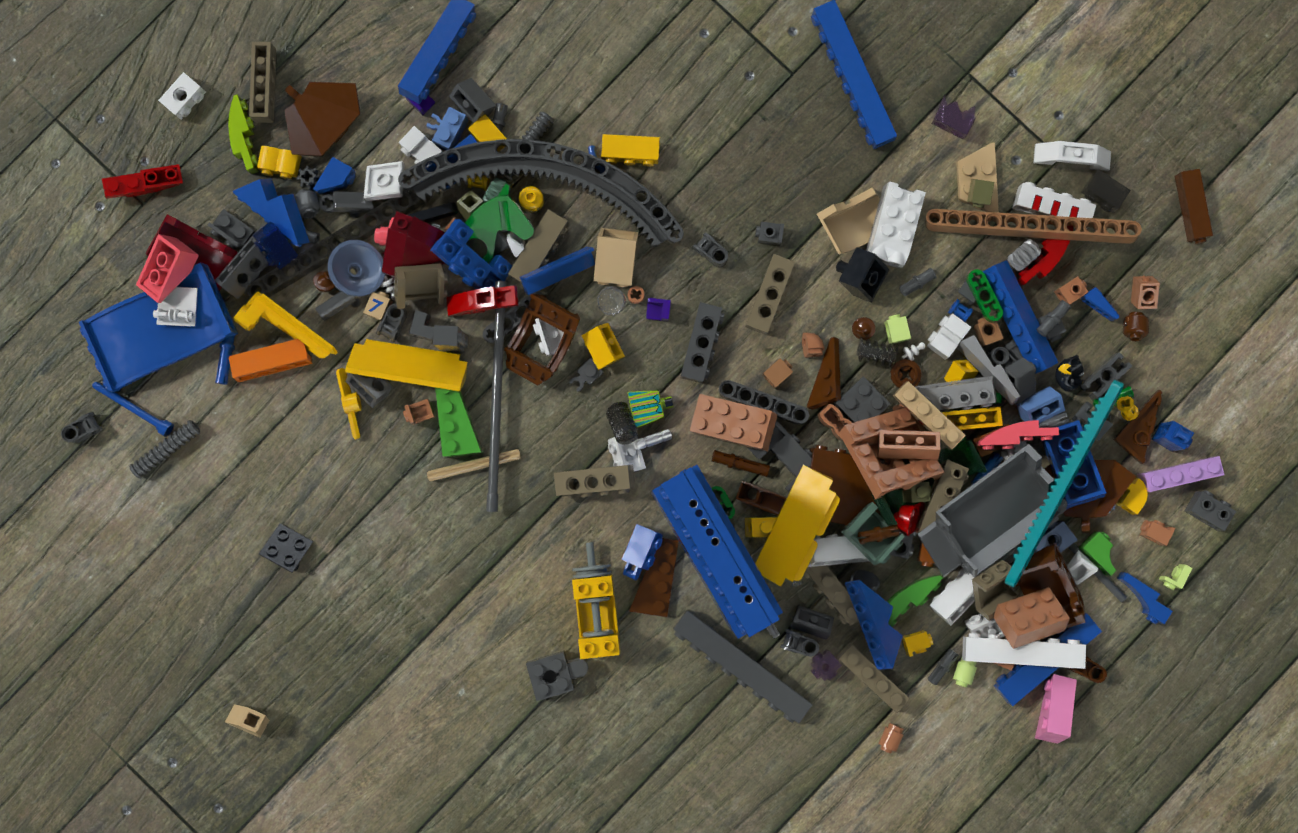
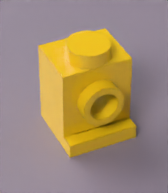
M924 630L904 635L902 638L906 655L909 657L913 656L914 651L915 654L926 652V648L933 645L931 635L927 634Z

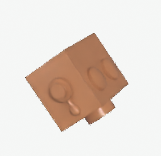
M1153 276L1133 277L1131 303L1137 309H1157L1160 283Z

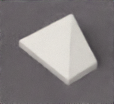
M1079 550L1067 565L1077 585L1098 571V567Z

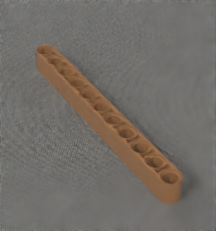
M946 209L930 210L925 220L926 228L933 232L1125 244L1134 243L1142 230L1138 222L1130 220ZM937 218L939 222L932 223L929 219ZM956 219L958 223L951 224L949 220ZM975 220L978 224L970 225L968 221ZM994 221L996 222L997 226L992 227L988 224V222ZM1013 222L1017 227L1011 228L1007 223ZM1032 223L1036 228L1030 229L1027 224ZM1047 225H1053L1056 229L1049 230ZM1067 226H1073L1076 231H1069ZM1092 227L1094 228L1095 232L1091 233L1087 231L1086 228ZM1106 229H1113L1115 234L1108 233ZM1126 230H1133L1135 235L1128 234Z

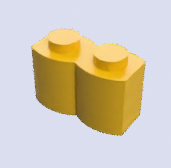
M261 146L257 168L262 171L261 174L273 176V174H280L281 178L291 180L292 177H298L302 155H292L291 150Z

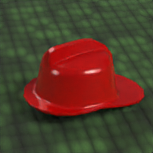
M919 502L916 505H902L899 511L893 515L892 520L896 522L899 530L907 533V536H910L915 531L925 503Z

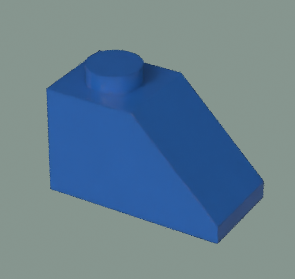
M332 157L313 190L322 195L346 189L355 180L356 172L352 167Z

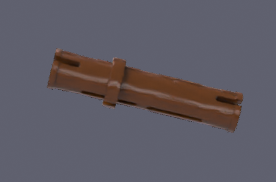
M714 450L711 462L726 465L727 468H738L767 477L770 465Z

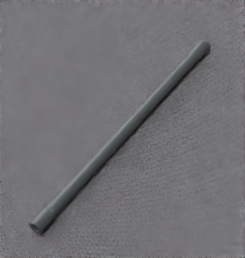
M505 281L495 282V288L507 286ZM505 308L495 309L486 512H498Z

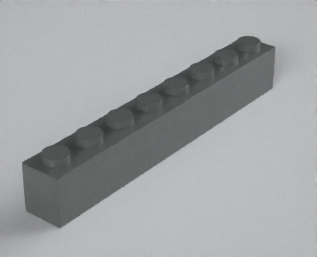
M686 610L673 627L676 631L675 636L682 641L687 639L691 642V648L698 653L703 651L707 654L705 657L714 665L716 662L723 666L721 670L729 676L731 674L735 675L740 685L745 688L747 686L753 689L752 693L759 699L764 697L769 701L767 705L775 711L780 709L785 713L783 717L791 723L796 721L799 724L812 707L811 702L690 611Z

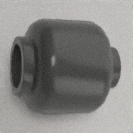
M307 189L298 191L294 197L301 217L305 219L315 217L320 210L317 194Z

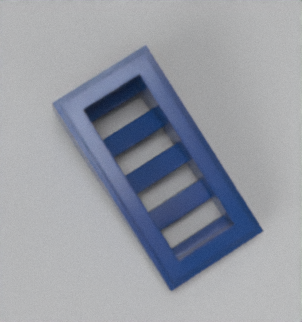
M1097 287L1090 289L1087 294L1080 298L1112 322L1119 318V314Z

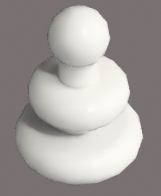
M385 276L384 282L380 286L382 288L386 286L385 292L390 293L391 299L395 300L394 285L392 286L395 279L391 278L388 280L387 276Z
M921 342L918 346L911 345L910 350L908 347H904L903 351L905 354L902 358H908L913 361V354L918 356L919 350L925 348V343Z

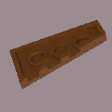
M662 538V544L654 555L655 561L643 576L629 610L630 612L667 617L679 540Z

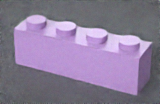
M1220 456L1139 473L1137 477L1144 482L1147 492H1153L1222 476L1224 471Z

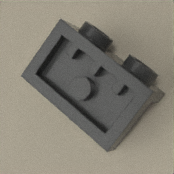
M225 209L221 211L213 224L210 222L207 224L212 228L210 231L219 239L221 236L226 238L227 241L225 243L233 249H236V247L242 249L255 233L253 229Z

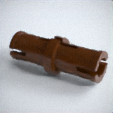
M894 524L892 526L874 527L873 530L858 532V537L866 536V538L858 539L860 544L873 541L882 542L883 539L898 537L899 531L891 532L898 530V527Z

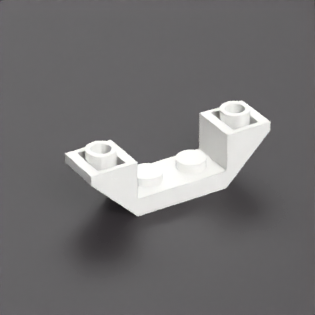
M1065 141L1035 144L1033 163L1053 165L1055 162L1090 165V169L1110 170L1111 151L1099 145Z

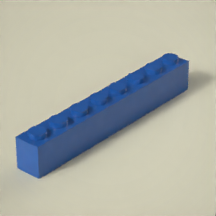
M832 0L814 8L811 16L812 23L820 31L819 38L828 49L826 52L829 60H833L835 64L834 70L837 77H841L843 91L851 99L850 106L853 111L857 112L859 117L857 120L859 126L864 128L866 132L865 138L868 145H872L874 150L894 141L897 134L836 1Z

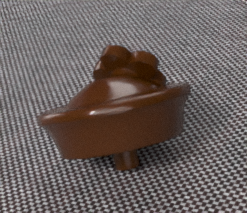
M320 271L313 278L314 286L321 292H330L336 287L331 281L328 271Z
M867 317L858 318L852 325L854 336L860 340L870 339L876 331L874 322Z

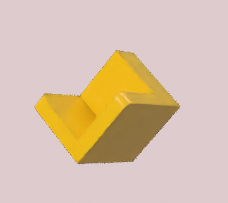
M955 360L944 379L946 382L972 379L976 377L979 371L968 360Z

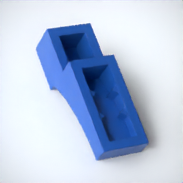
M1121 572L1117 579L1124 583L1138 598L1143 607L1142 613L1147 616L1146 619L1155 625L1157 623L1165 624L1173 611L1156 601L1160 594L1130 574Z

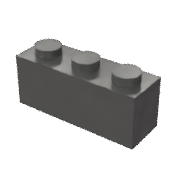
M434 325L433 345L444 352H464V348L468 347V336L458 326Z

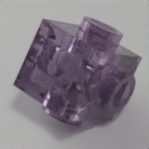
M828 649L822 654L818 652L811 659L813 662L810 664L813 668L811 670L813 675L817 679L822 678L824 681L826 679H833L838 674L837 670L842 666ZM827 664L826 668L822 669V666Z

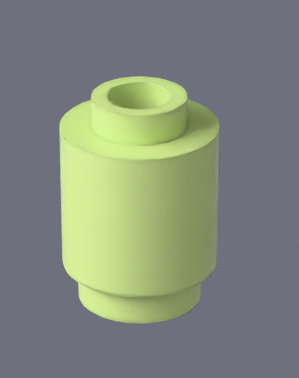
M961 658V661H958L953 679L956 680L955 684L967 688V685H972L977 670V662L964 661Z

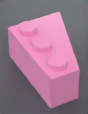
M1053 674L1045 680V693L1035 739L1058 744L1070 738L1076 679Z

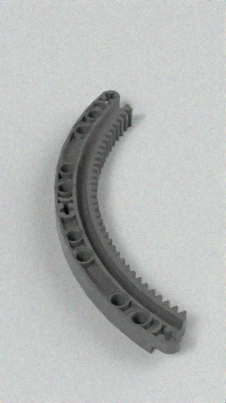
M500 139L476 142L431 156L403 171L398 177V182L403 189L410 190L413 188L419 199L426 203V196L433 199V192L440 195V189L446 192V186L453 189L454 183L461 186V180L468 184V178L475 182V176H478L480 180H482L483 175L489 179L490 174L497 178L498 173H500L504 177L506 172H508L509 177H512L513 172L516 173L517 177H519L521 172H523L524 177L531 173L532 178L537 173L539 179L546 175V180L553 176L554 182L558 178H560L561 184L568 180V186L575 183V188L577 189L581 185L583 192L588 188L589 195L596 192L595 198L601 195L602 202L609 200L608 206L615 204L614 210L620 208V215L626 213L625 219L632 218L631 225L637 223L636 230H643L641 236L647 234L645 241H652L651 248L659 246L666 240L671 243H677L683 237V229L667 208L648 189L630 175L605 160L584 151L556 143L527 139ZM503 145L508 150L505 154H500L497 152V148ZM526 145L530 147L531 151L528 154H523L520 148ZM551 149H554L556 153L553 157H550V153H548L551 152ZM561 151H563L562 160L559 159L558 155L561 154ZM456 155L458 161L453 164L449 163V156ZM580 156L584 162L581 165H577L573 159ZM431 163L437 166L434 172L426 170L427 166ZM597 165H601L605 168V172L598 174L594 168ZM410 172H414L417 181L414 178H412L410 180V185H408L407 183L403 184V177L407 176L408 178H410L412 176ZM643 193L646 196V200L640 202L637 200L636 195ZM660 209L663 214L662 217L656 218L653 215V210ZM671 224H674V226L672 227L674 231H679L677 239L675 237H670V234L672 233L670 229L666 231L671 226Z

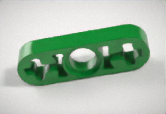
M979 269L971 271L967 275L966 281L984 318L988 322L998 321L1003 315V310L984 272ZM973 274H975V276H980L978 282L980 286L984 284L985 287L976 290V288L979 287V285L976 281H972V278L974 277ZM981 291L989 293L990 298L988 301L980 299ZM993 301L994 304L990 306L993 311L997 310L998 313L995 315L996 318L994 316L989 315L991 309L989 306L985 308L984 305H987Z

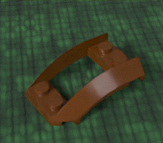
M532 293L529 306L526 307L522 320L510 343L504 348V351L507 354V360H505L507 369L538 386L552 377L559 367L573 340L580 317L578 313L573 314L547 300L546 296ZM537 318L564 332L559 346L547 367L520 352L533 331V324H536L535 319Z

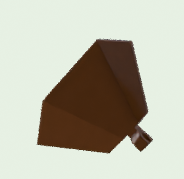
M309 82L302 95L291 85L285 89L287 94L295 100L294 104L284 110L292 155L323 156L334 143H337L349 130V126L360 115L356 83Z
M1094 460L1106 490L1105 497L1068 508L1063 512L1065 517L1081 518L1082 533H1090V518L1106 517L1136 478L1133 473L1116 460ZM1049 464L1045 470L1055 479Z

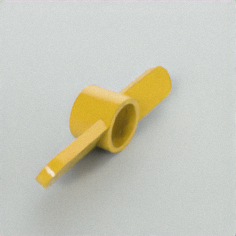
M339 368L336 371L341 392L342 406L345 414L348 415L352 436L356 440L360 438L355 412L362 410L361 400L356 392H351L350 386L345 382L348 377L345 369Z

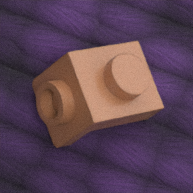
M429 399L404 406V417L412 425L435 417Z

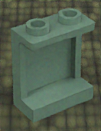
M871 502L842 530V533L873 565L884 564L890 559L891 556L889 554L893 549L897 550L903 544L901 540L905 535L901 533L898 537L883 539L882 542L873 541L860 544L858 539L866 538V536L858 537V532L873 530L874 527L883 528L890 526L875 511L878 507Z

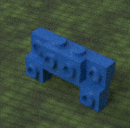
M455 219L430 250L449 266L448 269L452 273L460 275L466 285L472 286L475 289L495 287L496 281H505L512 265L501 255H495L490 264H488L466 244L474 231L461 219Z

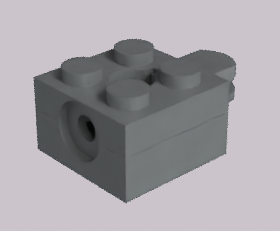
M565 650L526 662L536 701L573 691L575 689L573 679L585 676L588 671V663L585 659L576 658L568 661Z

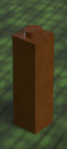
M1200 169L1183 171L1174 177L1187 242L1194 241L1195 244L1205 243L1208 238L1213 236L1201 172Z

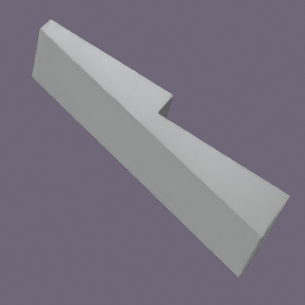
M975 335L962 340L957 349L984 377L993 376L995 389L1011 405L1016 404L1020 395L1001 364L993 367Z

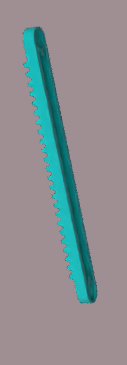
M1114 380L1105 397L1098 399L1095 411L1091 412V418L1087 419L1084 431L1080 432V438L1076 439L1073 451L1069 452V458H1066L1065 465H1062V472L1058 473V479H1055L1054 485H1051V492L1047 493V499H1044L1043 506L1039 507L1040 513H1036V520H1032V526L1028 528L1029 533H1025V540H1021V547L1017 548L1018 554L1013 555L1015 562L1005 579V584L1014 588L1020 580L1124 387V383Z

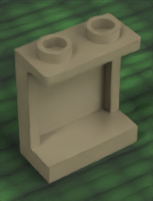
M429 264L395 267L394 297L397 309H404L406 300L437 298L439 305L443 304V299L447 296L446 286H444V283H447V272L443 271L442 265Z
M1003 559L972 579L976 611L989 621L993 619L998 604L1018 598V595L1010 589V586L1005 584V579L1012 566Z

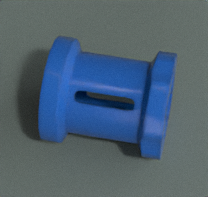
M956 299L947 313H953L965 322L973 312V309L967 308L960 303L959 299Z

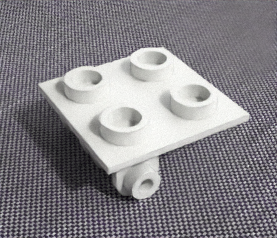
M176 287L161 303H158V309L153 311V317L157 318V325L195 327L198 288Z

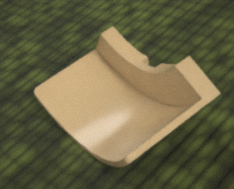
M873 187L851 198V203L847 205L844 202L833 204L817 213L839 255L856 249V247L859 248L869 242L880 200Z

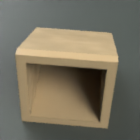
M609 228L600 229L597 241L594 281L601 285L613 283L619 287L632 286L639 232Z

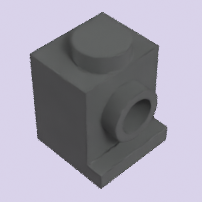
M761 221L760 226H756L755 237H758V243L780 246L784 224ZM767 229L772 230V231H773V234H772V235H768V234L766 233V230H767Z

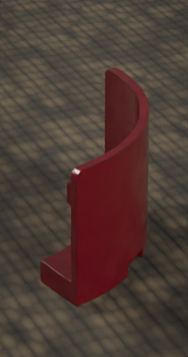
M168 214L146 251V255L149 256L158 234L175 237L199 255L194 265L201 262L209 266L214 280L238 254L234 249L204 235ZM216 282L217 287L220 291L222 287Z

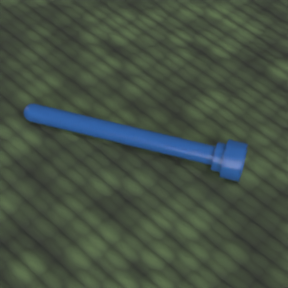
M99 382L92 384L95 390L154 425L162 436L167 437L172 432L174 424L168 420L160 421L117 393L108 391Z

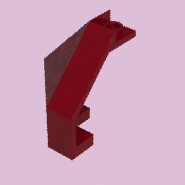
M396 212L392 225L388 228L382 272L387 277L395 279V267L445 264L430 250L445 232L416 217Z

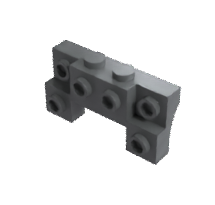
M776 420L768 451L771 450L797 478L802 465L811 466L812 453L807 448L803 449L799 445L801 443L794 434L790 435ZM747 447L758 460L767 453L766 451ZM796 478L785 487L788 492H790Z

